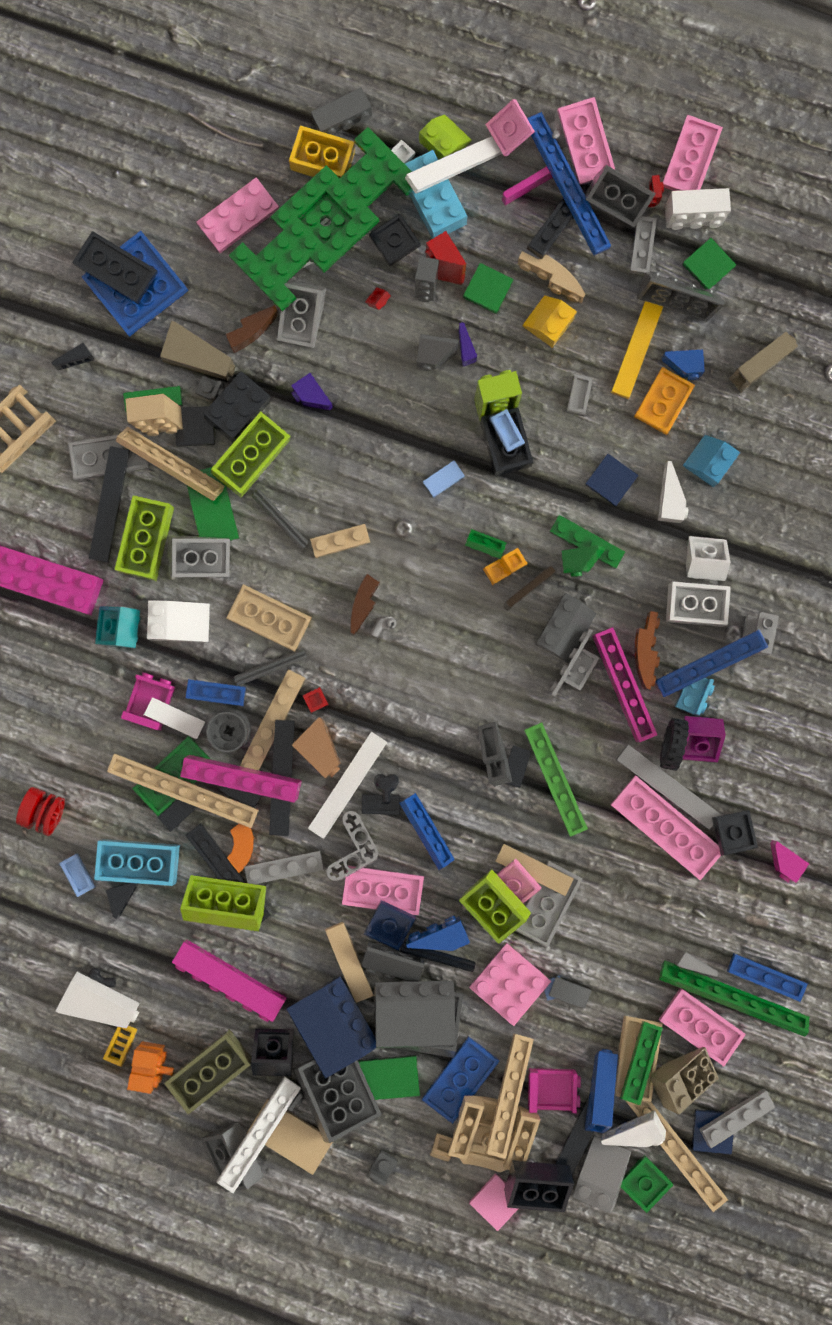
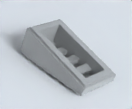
M684 950L680 951L674 962L681 968L717 977L719 974L714 968Z

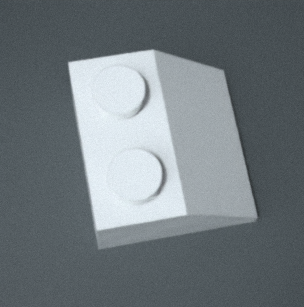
M689 536L686 557L687 577L726 581L731 563L727 540Z

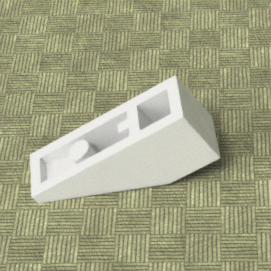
M667 461L664 465L658 521L681 523L688 516V507H686V499L672 461Z
M654 1110L609 1129L604 1134L602 1133L601 1142L603 1145L658 1146L665 1140L666 1130Z

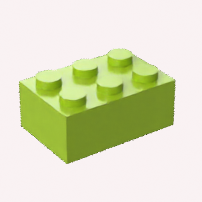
M492 869L466 890L459 899L498 944L523 925L531 914L528 908Z

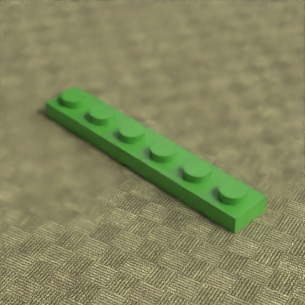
M541 722L525 729L524 732L569 836L571 837L587 830L586 823L543 723Z

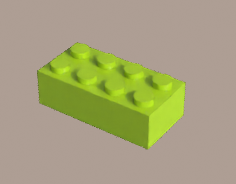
M505 370L500 372V375L493 377L492 375H485L478 380L474 401L479 421H481L483 416L518 407L522 391L517 371Z
M260 411L211 468V474L242 498L288 444L290 435Z
M132 496L115 571L157 581L174 507L171 504Z

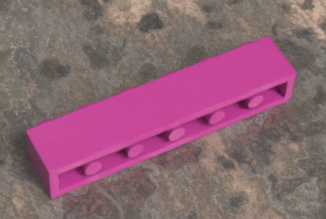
M612 627L593 635L592 637L635 742H642L657 736L614 628Z
M188 755L184 758L180 776L293 803L298 799L302 780L193 755Z
M189 940L183 942L172 961L175 964V968L179 971L189 972L196 981L206 982L209 984L208 987L215 992H223L226 994L225 997L232 1002H240L247 1011L252 1012L253 1010L257 1012L264 1021L269 1022L270 1020L273 1022L286 1000L285 996Z

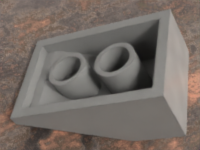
M288 281L284 285L295 295L296 300L280 313L277 340L314 348L324 307L326 288Z
M168 536V574L171 577H229V538Z
M594 1136L573 1198L611 1213L615 1207L632 1151L621 1146L603 1145L601 1138Z

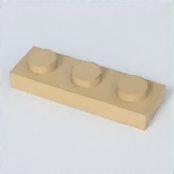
M365 524L310 539L315 558L370 543Z

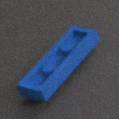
M188 679L186 698L244 706L246 687Z

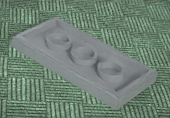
M138 431V432H137V433H139V434H141L142 436L145 437L144 432H141V431ZM118 435L68 442L74 481L103 477L105 475L110 446L127 449L116 442ZM130 451L126 473L150 469L147 460Z
M549 860L546 865L574 878L566 896L538 883L541 886V890L528 899L525 904L531 914L527 921L515 930L547 948L583 878Z

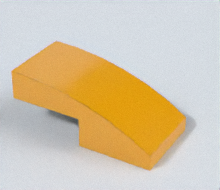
M516 548L502 556L501 559L486 566L483 570L492 585L528 563L520 550Z

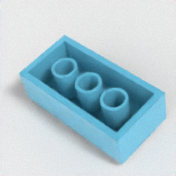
M432 150L405 163V165L413 172L438 159ZM448 179L416 194L414 191L409 194L432 239L445 231L449 234L467 225V214Z
M109 839L98 840L94 880L173 886L177 883L180 845Z

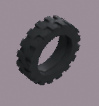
M671 718L660 753L661 768L673 771L679 769L685 754V747L687 746L689 734L688 721Z

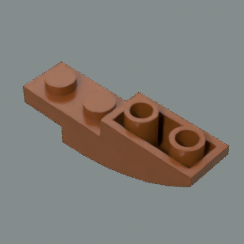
M653 611L647 613L645 628L637 629L635 635V664L644 690H650L651 687H654L656 681L654 670L658 668L660 657H657L658 652L651 650V647L654 648L656 643L654 632L655 629H658L660 618H657L658 612Z

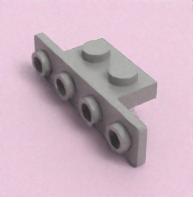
M589 629L588 633L584 631L579 639L581 645L578 649L574 647L569 656L572 659L570 664L563 666L559 673L562 675L560 681H555L550 689L553 692L551 697L554 698L563 682L581 691L599 660L598 656L584 649L593 630Z

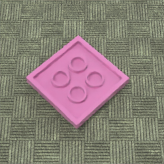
M506 942L469 988L510 1024L515 1026L551 983V980Z

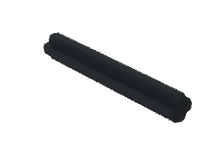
M405 941L400 949L402 953L473 972L476 965L474 961L436 950L407 948Z

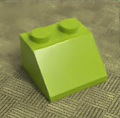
M445 114L433 118L419 132V143L429 152L433 150L438 160L466 148L472 141Z

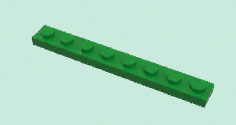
M664 960L662 963L659 977L661 981L805 1037L809 1032L810 1017L702 974L681 968L669 961Z

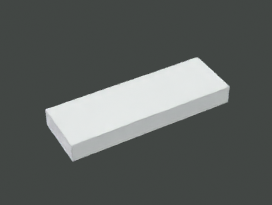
M153 697L144 713L145 716L195 739L198 738L205 724V721Z

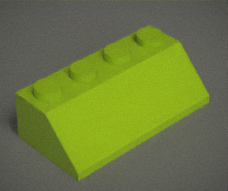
M190 875L180 907L183 921L259 932L264 913L266 886Z

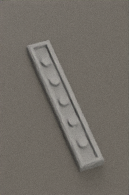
M626 745L616 759L710 830L713 826L712 818L721 815L631 746Z

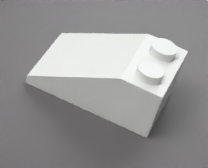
M148 600L147 639L151 641L209 642L210 604Z

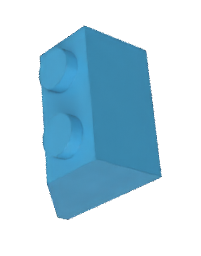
M704 435L683 466L710 486L715 487L740 452L725 441Z

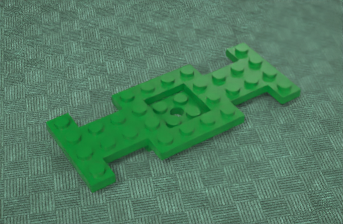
M369 127L354 139V143L365 155L341 178L326 165L271 216V220L282 232L263 250L255 255L242 242L229 254L230 259L282 312L296 300L295 295L284 284L310 261L325 273L379 223V218L368 206L393 183L406 196L413 191L405 179L406 175L412 171ZM328 218L331 220V223L328 226H323L320 224L321 220Z

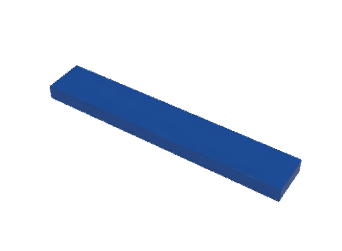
M757 630L656 679L655 682L663 697H666L768 648V645L760 630Z

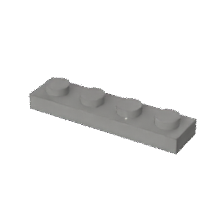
M319 850L248 865L244 869L247 883L259 884L324 870L321 851Z
M762 1089L699 1130L708 1147L713 1148L774 1109L775 1106L767 1090Z

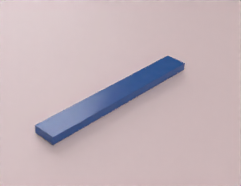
M541 112L528 117L527 119L535 131L531 137L593 256L610 249L611 244L593 209L586 200L585 194L557 140L553 139V133L544 115Z

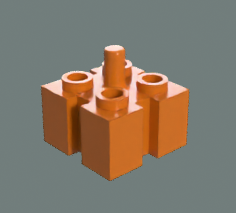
M142 1041L134 1050L127 1090L151 1094L154 1088H157L158 1084L161 1083L163 1074L173 1075L174 1068L162 1066L167 1056V1052L164 1051L165 1045Z

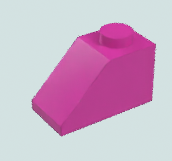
M772 840L770 843L775 870L780 873L779 877L787 883L790 881L797 883L809 863L778 841Z

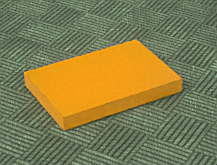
M662 367L634 417L667 435L695 385Z

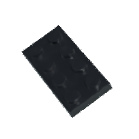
M94 231L91 232L72 262L74 266L139 304L158 274L156 269Z

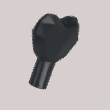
M378 774L374 778L376 788L382 792V804H390V793L399 784V778L395 774L388 776Z

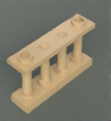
M20 384L13 387L9 391V395L0 403V418L5 415L21 431V436L17 440H13L0 427V438L8 445L7 449L0 453V473H3L56 422L47 411L44 414L40 413L24 397L27 391ZM17 402L35 418V422L31 426L27 427L10 410Z

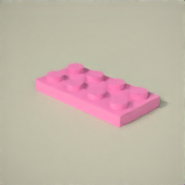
M595 97L558 108L557 112L579 185L592 182L605 165L615 169Z
M687 115L663 180L664 188L672 191L701 189L723 127Z
M256 177L199 219L197 225L217 251L222 253L273 215L279 209V206Z
M348 865V867L351 868V869H354V868L357 867V866H350V865ZM362 868L346 877L342 905L376 909L382 900L412 915H419L424 876Z
M682 988L678 990L659 1018V1021L698 1049L705 1047L708 1055L722 1066H725L746 1035Z

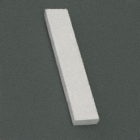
M491 136L408 173L405 179L416 194L501 155L502 152Z
M373 732L369 734L308 827L309 830L323 839L326 837L387 744L385 740Z
M284 1076L216 1182L232 1193L235 1192L300 1091V1086Z

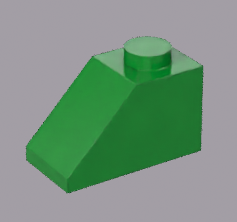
M595 545L562 550L563 573L570 574L571 577H581L582 573L591 570L605 551V548Z

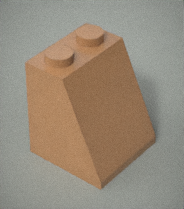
M319 717L292 746L324 778L328 776L332 778L340 770L338 766L341 762L326 723Z

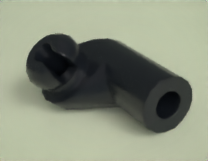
M98 968L90 970L88 977L109 988L116 986L115 977L103 978Z

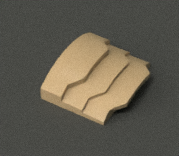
M464 1096L448 1155L460 1158L463 1164L480 1166L497 1172L510 1170L513 1160L527 1161L540 1123V1117L537 1113H529L528 1109L518 1105L506 1159L489 1155L485 1151L498 1099L483 1096Z

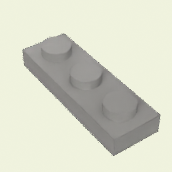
M641 216L636 224L630 273L645 275L646 272H650L657 218Z

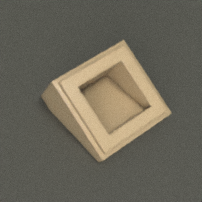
M437 1133L430 1156L448 1162L451 1159L448 1151L453 1138Z

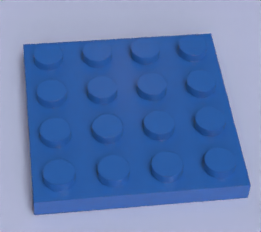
M139 231L120 246L121 249L158 271L139 304L87 273L81 276L129 337L189 291L142 231Z

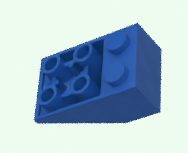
M453 915L444 919L445 922L437 925V923L426 927L427 930L422 933L419 931L408 935L409 938L406 939L407 948L453 951L469 944L470 940L460 916L455 917Z

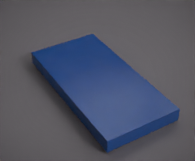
M468 1036L454 1057L451 1058L424 1094L422 1101L453 1124L459 1116L464 1096H474L500 1060Z

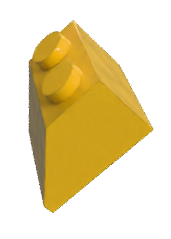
M544 295L522 327L553 348L574 320L577 311L562 300Z

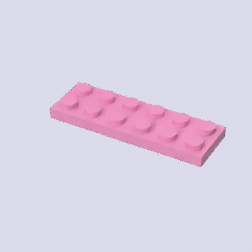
M636 775L610 804L699 880L705 876L721 856L718 844Z

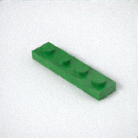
M561 515L557 517L550 530L551 534L576 548L595 545L603 546L605 551L598 560L614 569L617 568L625 554V551Z
M642 1021L620 1099L641 1105L662 1033V1027Z

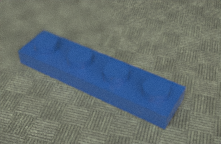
M415 793L400 802L402 809L438 870L454 861L453 855L417 794Z
M733 953L727 972L799 1002H801L808 985L806 982Z

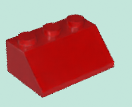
M447 231L426 242V257L439 260L438 280L459 285L464 284L466 262Z

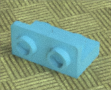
M703 678L683 688L675 707L695 716L703 714L707 707L706 699L708 695L711 696L715 687L713 685L714 680Z

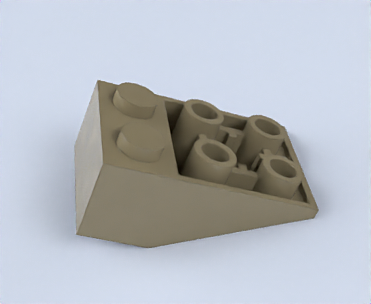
M701 1047L663 1064L649 1076L663 1107L678 1115L719 1079L705 1047Z

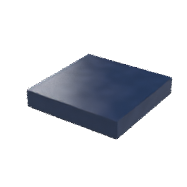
M607 454L585 485L616 507L639 475L610 454Z
M381 900L364 931V935L399 951L416 916Z
M695 1109L692 1137L693 1151L732 1154L733 1135L710 1148L699 1130L725 1112Z

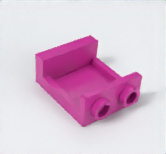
M142 672V675L136 674V682L127 709L123 711L121 719L155 730H161L163 723L145 716L144 713L152 697L170 705L175 687L171 686V681L160 678V681L153 680V675Z
M529 1068V1113H537V1110H565L576 1114L577 1108H580V1095H577V1088L581 1086V1078L577 1076L576 1070Z

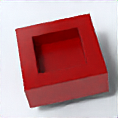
M376 287L365 302L369 307L380 310L386 305L391 295L386 290Z
M320 687L303 695L311 713L329 705Z

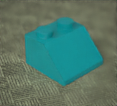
M100 606L95 644L136 648L140 610Z

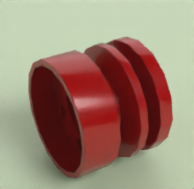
M31 787L20 804L16 816V824L27 829H31L35 825L37 833L43 831V835L50 836L61 820L65 799L63 797L56 798L54 794H50L46 799V792L44 790Z

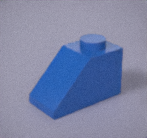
M703 349L668 351L662 356V361L682 378L697 380L705 372Z

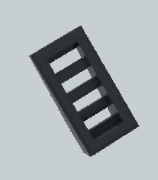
M81 343L51 363L57 370H62L93 361L95 358L88 347Z

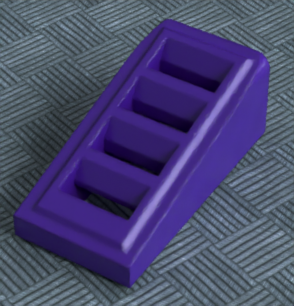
M461 322L459 323L458 331L463 367L477 361V354L465 324Z

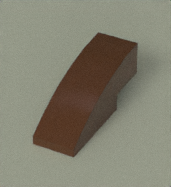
M275 305L241 319L243 327L226 334L234 353L253 343L270 327L278 316Z
M366 574L358 589L352 608L351 634L354 636L376 605L371 600V597L379 587L380 582Z

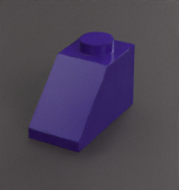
M311 373L291 385L293 389L292 396L297 402L301 401L304 406L326 410L333 408L332 403Z

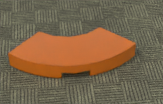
M238 824L230 830L234 846L231 854L227 857L238 873L250 861L254 847L252 829L242 824Z

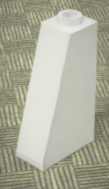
M76 972L56 1012L127 1028L130 1021L135 1022L139 1014L136 1010L140 1003Z

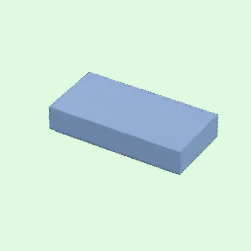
M507 409L490 417V421L507 453L525 444Z
M452 461L424 480L423 484L434 498L460 481L465 475L456 462Z
M78 853L59 863L77 897L96 887Z

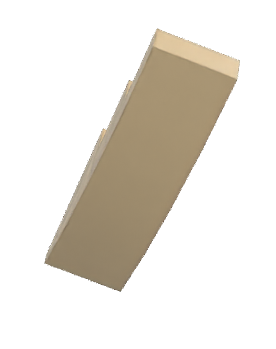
M344 922L326 928V934L355 1002L358 1003L374 996Z

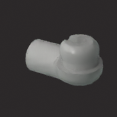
M390 616L379 618L371 629L370 634L378 638L382 630L395 628L397 622Z

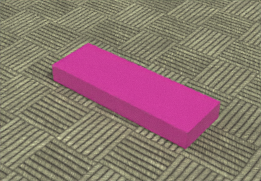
M546 166L504 191L502 196L504 205L506 206L553 178L548 167Z

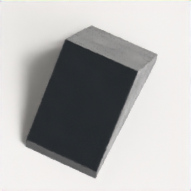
M126 883L106 890L112 916L115 919L122 915L139 883Z

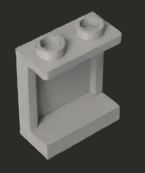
M760 612L758 617L746 615L742 637L760 630L768 645V648L752 656L758 657L772 654L779 616Z

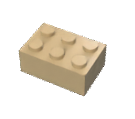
M158 394L126 399L127 422L148 436H158L161 432L174 434L177 433V430L183 429L181 407L166 395Z

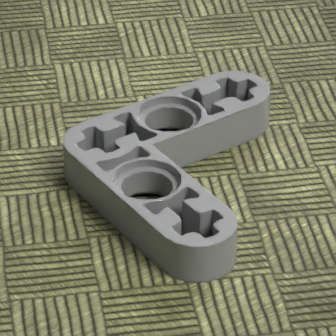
M354 811L346 812L343 815L342 822L357 850L328 866L326 873L332 882H338L373 863L378 858V850L359 815ZM348 816L356 817L354 823L356 827L358 825H361V827L351 832L350 830L353 829L352 824L346 823ZM357 832H363L366 835V839L363 842L355 840ZM368 841L370 842L367 845L368 849L375 852L372 859L369 856H364L366 854L364 847L362 849L359 848V846L367 844ZM350 858H355L358 861V865L354 869L347 866V861ZM343 862L348 872L344 873V870L339 872V877L331 876L332 868L336 870L342 868L340 863Z

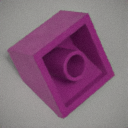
M685 716L684 720L689 723V734L683 760L718 762L726 736L723 719Z

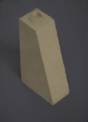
M171 321L160 355L163 362L226 381L229 380L230 376H233L235 365H233L234 363L229 356L183 326Z
M785 332L740 366L729 378L730 381L742 393L798 347L795 338Z

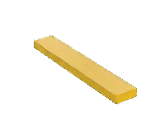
M647 301L644 302L612 388V394L626 399L630 398L663 306Z

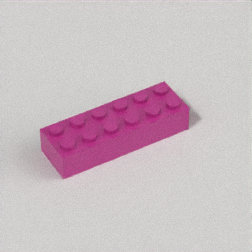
M0 546V587L92 616L104 581L103 579Z

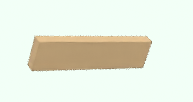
M503 844L496 862L507 866L514 859H517L536 882L566 896L574 878Z

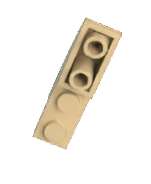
M523 251L521 252L517 265L522 270L532 271L539 278L550 280L548 288L553 293L565 295L571 302L582 304L585 293L575 277L565 267L547 255L543 259H537Z

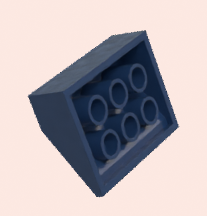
M341 977L332 979L286 1008L324 1078L333 1075L376 1049V1038Z

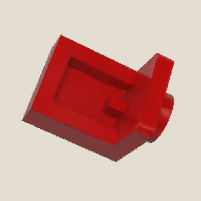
M659 175L652 176L649 181V190L654 192L655 196L647 208L657 206L662 199L664 185L663 182H660Z

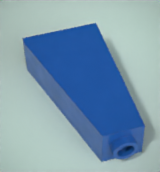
M602 1049L595 1055L585 1130L604 1134L612 1127L618 1054H613L611 1050Z

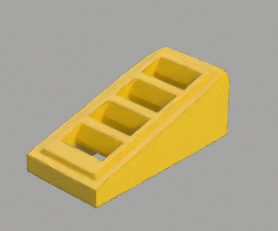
M129 1025L127 1028L117 1026L103 1059L122 1067L138 1029ZM121 1029L130 1032V1037L120 1033ZM118 1036L128 1040L127 1043L118 1041ZM115 1044L124 1047V1050L120 1051L114 1048ZM112 1052L121 1055L120 1059L111 1056Z

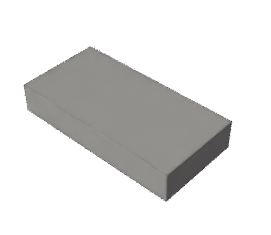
M574 374L566 412L585 416L593 380L592 377Z

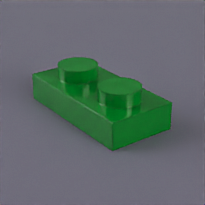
M471 529L465 546L501 559L507 542Z

